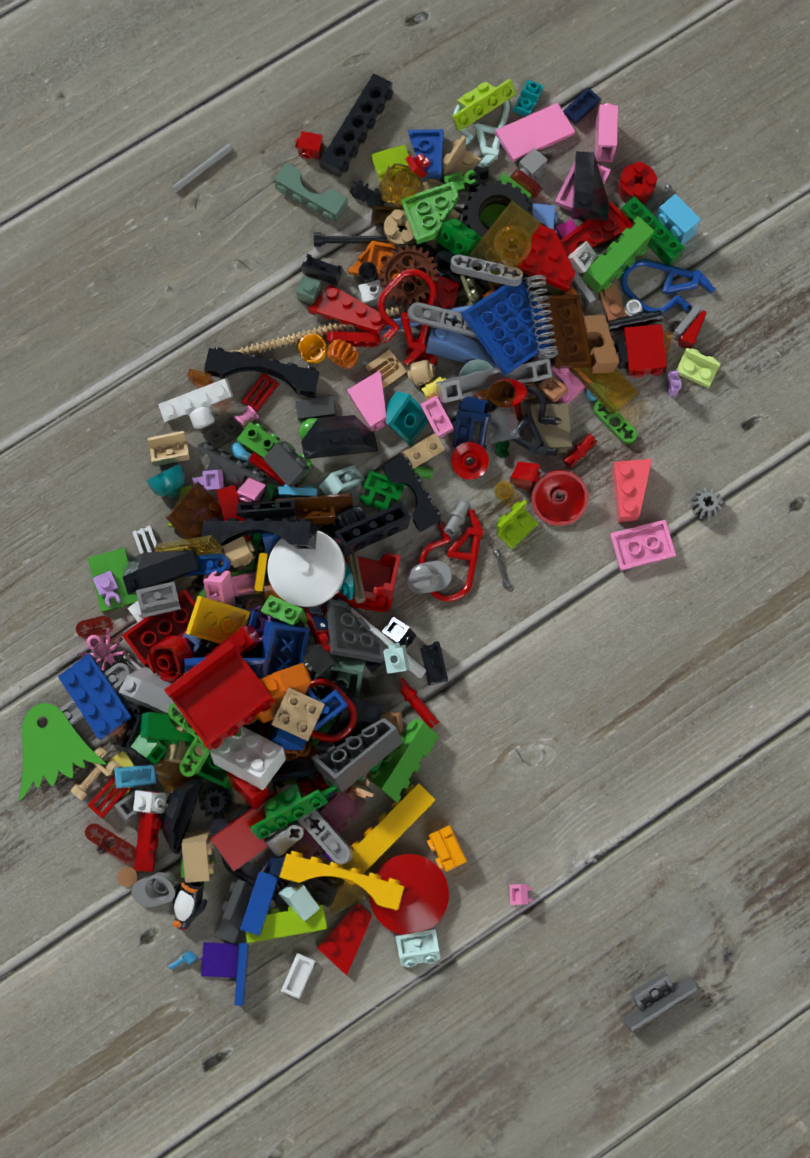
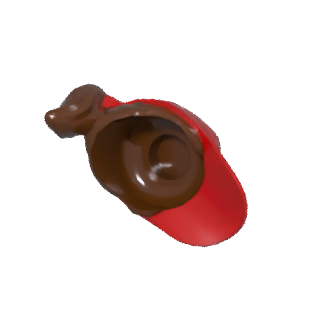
M501 379L493 383L488 390H479L473 396L479 400H490L498 407L508 408L522 402L527 395V389L520 381Z

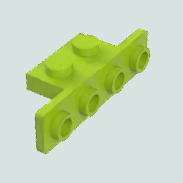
M508 79L496 88L484 82L459 98L457 102L462 110L452 116L456 130H463L514 97L516 91L513 81Z

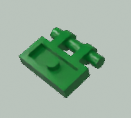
M370 470L363 487L364 490L369 491L368 496L361 494L359 501L365 503L366 506H374L383 511L392 507L390 505L391 500L399 502L406 485L400 483L391 484L386 476ZM375 495L385 497L384 502L374 499Z

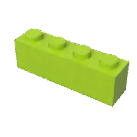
M316 902L320 909L305 922L291 907H287L288 911L280 912V909L268 910L260 936L245 932L247 943L326 930L328 926L325 907Z

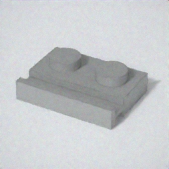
M175 582L136 590L142 619L181 610Z

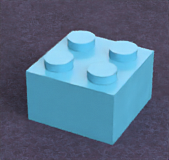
M676 194L659 207L656 216L683 245L695 235L701 221Z

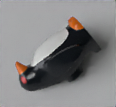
M183 881L182 884H176L174 888L175 897L173 899L175 910L173 927L179 930H186L193 920L205 910L207 900H203L204 881L187 883Z

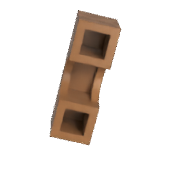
M605 315L584 316L588 342H592L597 346L590 352L592 360L591 372L592 374L611 373L619 363V356L616 354L614 340L611 338L609 324L606 322Z

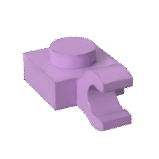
M222 469L202 471L203 477L192 478L193 484L199 482L201 485H204L206 490L224 488Z

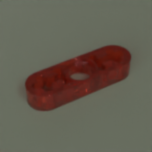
M93 823L87 826L85 836L89 841L125 862L135 860L136 847L99 824ZM98 828L97 832L104 836L102 843H99L101 838L97 836L91 837V829L95 830ZM110 837H114L117 841L116 846L112 849H109L106 845V841ZM120 846L127 850L132 848L131 853L133 855L132 857L128 856L125 858L124 852L119 850L117 854L116 851Z

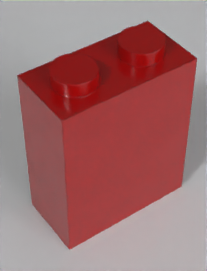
M662 324L626 327L623 334L625 336L624 344H626L628 356V376L640 378L646 374L660 376L665 373L667 363Z

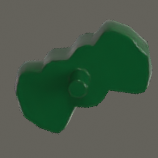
M499 432L497 434L495 454L499 458H507L509 456L507 449L510 446L509 441L511 439L502 432Z

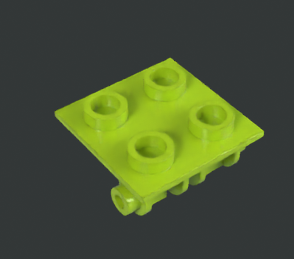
M405 145L371 154L381 187L416 177L405 159L409 156Z

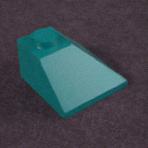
M396 391L386 405V424L409 446H412L428 423V419L421 405L410 394Z

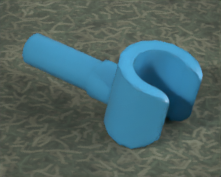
M188 951L179 960L168 965V967L172 970L184 961L190 965L197 959V956L192 951Z

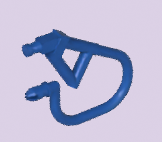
M637 260L630 268L627 267L621 276L623 292L630 299L638 300L643 307L642 310L646 313L661 310L663 314L669 311L676 303L687 313L693 308L685 301V298L676 295L665 306L660 308H652L644 304L627 285L629 274L640 266H648L667 272L662 290L663 294L697 288L698 284L702 288H706L710 294L716 290L711 285L710 280L701 273L702 271L695 270L693 272L651 260ZM674 275L692 279L691 282L671 286Z

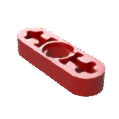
M328 332L326 343L330 345L334 340L340 339L351 344L353 347L380 346L381 336L380 334L368 332Z

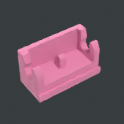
M437 395L420 404L438 437L443 439L448 433L454 434L455 427Z
M214 571L207 579L203 580L206 598L231 606L236 605L230 571H224L221 576H217V571Z

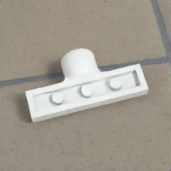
M222 379L158 405L164 422L187 414L190 416L194 429H203L215 423L211 406L233 397V393L228 379Z

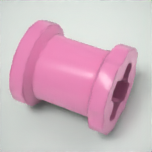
M248 405L246 410L239 416H235L234 419L245 429L249 422L259 419V416Z

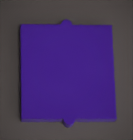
M203 942V957L200 958L202 961L201 976L237 978L239 944Z

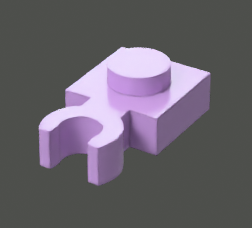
M679 370L671 371L667 375L666 382L669 397L676 396L681 389V380L678 377Z
M111 570L93 578L99 595L101 597L106 595L105 603L108 607H112L110 604L112 598H116L117 602L121 603L120 597L114 593L119 588Z

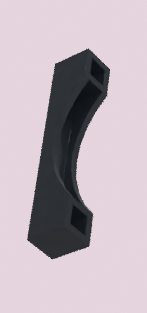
M219 347L209 348L204 368L205 375L224 379L240 372H263L282 380L296 394L315 398L320 371H316L313 367L302 368L294 363L283 364L276 359L264 360L260 356H246L238 351H232L231 353Z
M211 518L210 521H203L201 544L209 548H223L222 546L242 536L265 533L279 536L297 549H316L318 526L309 519H299V522H293L291 519H281V522L268 518L263 519V521H257L252 518H247L246 521H240L235 518H228V521Z

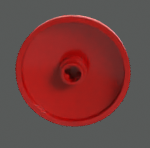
M400 854L388 859L376 870L375 874L381 876L380 880L388 882L389 878L401 881L400 885L404 886L398 910L377 905L369 895L372 911L384 927L397 934L407 935L428 931L441 920L448 906L449 888L443 872L434 862L417 854Z

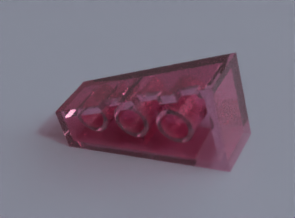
M350 786L343 793L339 792L320 813L340 834L348 826L346 823L351 818L354 820L361 813L360 809L367 802L362 797L356 795ZM313 820L314 825L312 827L320 829L318 825L320 821ZM304 829L303 837L290 848L292 851L302 853V858L310 860L311 856L317 858L321 854L319 850L322 847Z

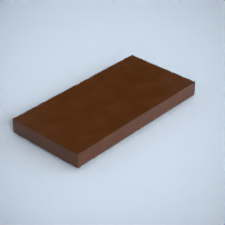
M546 295L549 298L543 302L549 303L550 306L546 307L545 310L552 311L546 317L553 318L547 323L548 325H554L553 328L549 329V332H555L554 335L550 336V339H556V342L551 343V345L557 346L559 352L554 357L556 369L591 367L592 360L579 295Z

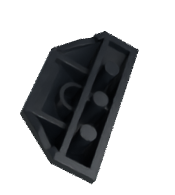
M355 415L318 418L301 441L305 459L378 452L375 433Z
M199 776L175 788L173 793H169L166 804H168L166 812L161 814L162 824L160 828L172 853L178 855L180 853L182 841L188 830L205 782L203 777Z

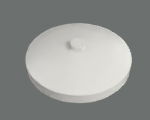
M317 531L316 549H297L282 538L274 546L268 561V577L274 591L286 602L299 607H314L327 602L338 592L345 577L346 564L342 550L331 537L320 531Z

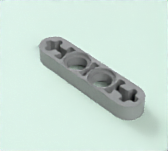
M455 255L451 259L450 268L457 274L508 286H518L522 282L523 273L516 267L464 255ZM479 266L482 268V270L476 271L473 269V267ZM497 270L500 272V274L494 275L491 273V271Z

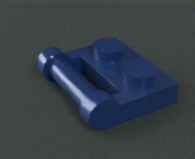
M458 409L452 447L457 448L462 443L473 442L476 421H481L478 444L486 450L487 445H485L488 423L491 422V415Z

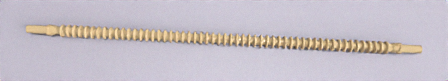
M491 281L487 283L496 290H498V287L504 286V284ZM475 285V286H474L475 288L478 287V288L480 289L481 293H483V291H485V290H484L482 287H480L479 285H477V286ZM464 287L462 290H458L457 298L467 294ZM407 302L405 306L401 304L400 307L396 305V308L391 306V309L386 308V313L395 318V315L400 316L402 312H407L410 304ZM340 321L339 323L334 322L333 325L329 323V326L324 325L322 328L319 326L318 329L314 327L313 330L308 329L307 332L303 330V333L298 332L297 335L295 333L292 336L288 334L287 337L282 336V339L277 337V340L272 339L271 342L269 340L266 343L262 341V344L256 343V346L251 344V347L246 346L245 349L241 347L240 350H231L230 352L238 351L248 356H251V354L256 355L257 352L261 354V351L266 352L268 349L271 351L272 348L276 350L277 347L282 348L283 345L287 347V344L292 345L294 342L297 344L307 334L315 333L323 337L328 332L349 330V327L354 329L355 325L341 324Z

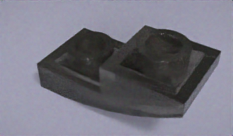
M231 416L222 424L215 425L203 437L216 450L238 437L244 428Z

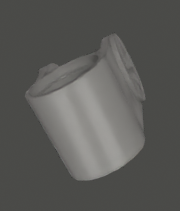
M297 820L290 823V826L287 825L264 838V842L276 856L283 855L303 837V829Z

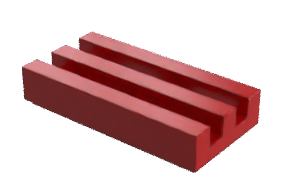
M263 373L241 401L242 404L249 405L258 413L279 386V383ZM264 380H268L257 393V395L254 397V399L251 401V403L248 402L250 398L253 396V394L260 387V385L264 382ZM272 383V386L268 389V391L265 393L262 399L258 402L256 406H254L256 402L260 399V397L263 395V393L266 391V389Z
M115 776L109 780L87 805L102 819L105 818L114 805L129 790V788H123L101 813L100 810L120 788L116 789L115 786L97 808L94 805L116 782Z

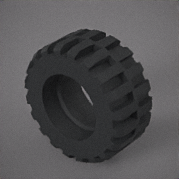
M496 180V184H492L491 181L485 182L484 187L479 185L476 187L475 192L470 193L468 200L464 204L462 224L474 230L476 234L482 237L478 251L485 250L488 251V254L500 253V250L522 246L523 241L528 238L532 226L531 202H528V196L526 193L522 194L521 188L518 186L513 188L510 182H507L506 185L501 184L502 180ZM493 204L504 205L513 212L515 222L505 232L496 233L489 231L480 221L482 210Z

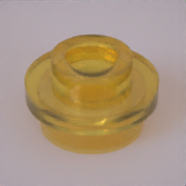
M501 481L496 484L494 493L498 499L507 500L513 494V487L509 482ZM505 488L507 493L502 494L500 490Z

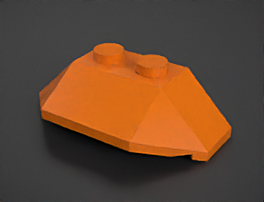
M304 663L277 671L260 679L275 702L272 703L273 706L266 712L262 711L256 715V719L263 723L273 720V714L275 711H278L288 687L306 695L312 680Z

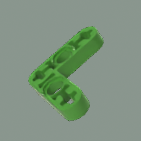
M173 703L168 708L169 717L195 737L180 763L181 773L186 777H190L200 771L210 751L204 746V743L183 714H177L178 710L176 708L178 707ZM196 746H200L203 749L202 756L197 755ZM189 763H192L191 769L193 770H189Z

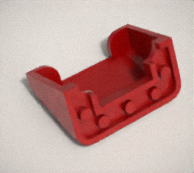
M386 553L382 555L381 561L358 557L365 602L356 603L354 592L353 599L349 601L339 590L331 599L337 600L341 598L344 602L355 608L388 612L391 609L401 555ZM345 556V562L348 565L347 556Z

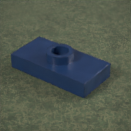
M588 87L563 112L576 125L601 102V98Z

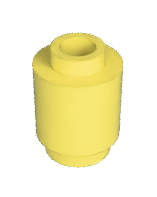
M438 377L425 384V387L421 390L427 400L436 395L439 398L436 382L446 380V378Z

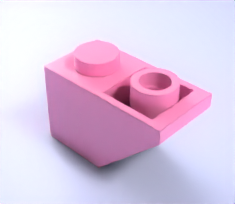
M248 478L238 489L237 494L241 503L262 502L267 487L265 484Z

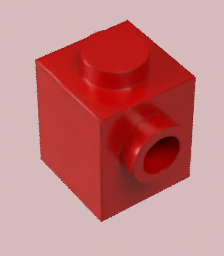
M301 131L300 138L297 137L295 148H298V155L305 159L314 158L320 160L324 144L323 135Z

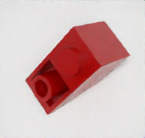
M518 461L509 483L530 492L540 479V465Z

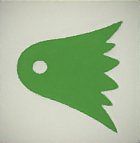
M41 703L32 707L25 715L22 724L23 772L19 801L25 796L33 781L36 788L40 786L43 775L48 783L54 786L58 770L65 776L73 778V763L81 768H85L83 760L96 764H107L82 740L58 707L48 703ZM41 716L46 717L48 720V724L44 728H40L37 725V720Z

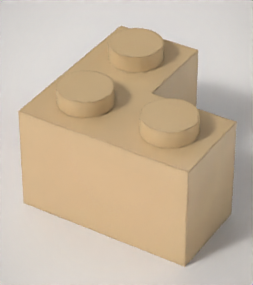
M210 830L186 832L184 836L182 853L185 883L210 881L211 874H214V862H210V855L213 853L215 844L210 839L213 837L210 836Z

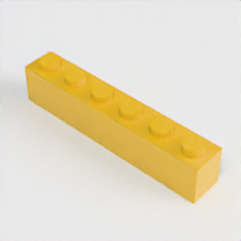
M419 783L416 786L412 784L404 792L406 796L403 800H399L398 803L395 801L391 805L393 810L388 815L384 812L377 819L379 824L374 829L369 827L363 834L365 838L360 843L356 841L351 846L352 859L346 864H341V869L349 871L350 867L362 870L361 874L363 875L436 799ZM344 879L350 886L354 884L353 882Z

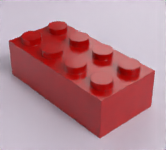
M186 589L177 594L181 610L144 618L122 634L144 666H149L147 655L154 645L167 636L181 638L187 631L195 601Z

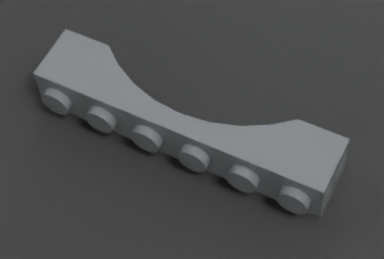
M536 358L528 360L506 376L503 375L499 368L438 381L436 385L439 400L445 403L468 397L479 390H488L493 383L501 379H513L526 383L553 376L550 359Z

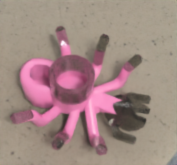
M109 627L106 628L105 643L98 635H91L86 641L87 647L93 651L90 654L98 658L96 662L99 664L104 659L102 665L103 672H105L107 662L109 663V668L120 662L128 665L124 660L113 659V656L130 653L129 650L111 653L112 650L119 646L123 638L120 637L112 647H109ZM78 653L77 656L85 657L89 653Z

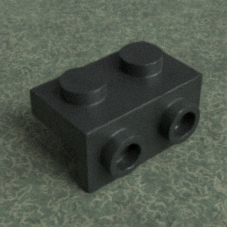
M325 876L308 879L301 882V884L306 887L314 899L326 907H330L333 904L337 890L344 885L345 881L342 878Z

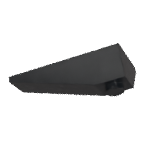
M195 550L144 552L129 559L123 574V580L127 594L137 595L136 590L170 583L201 568Z

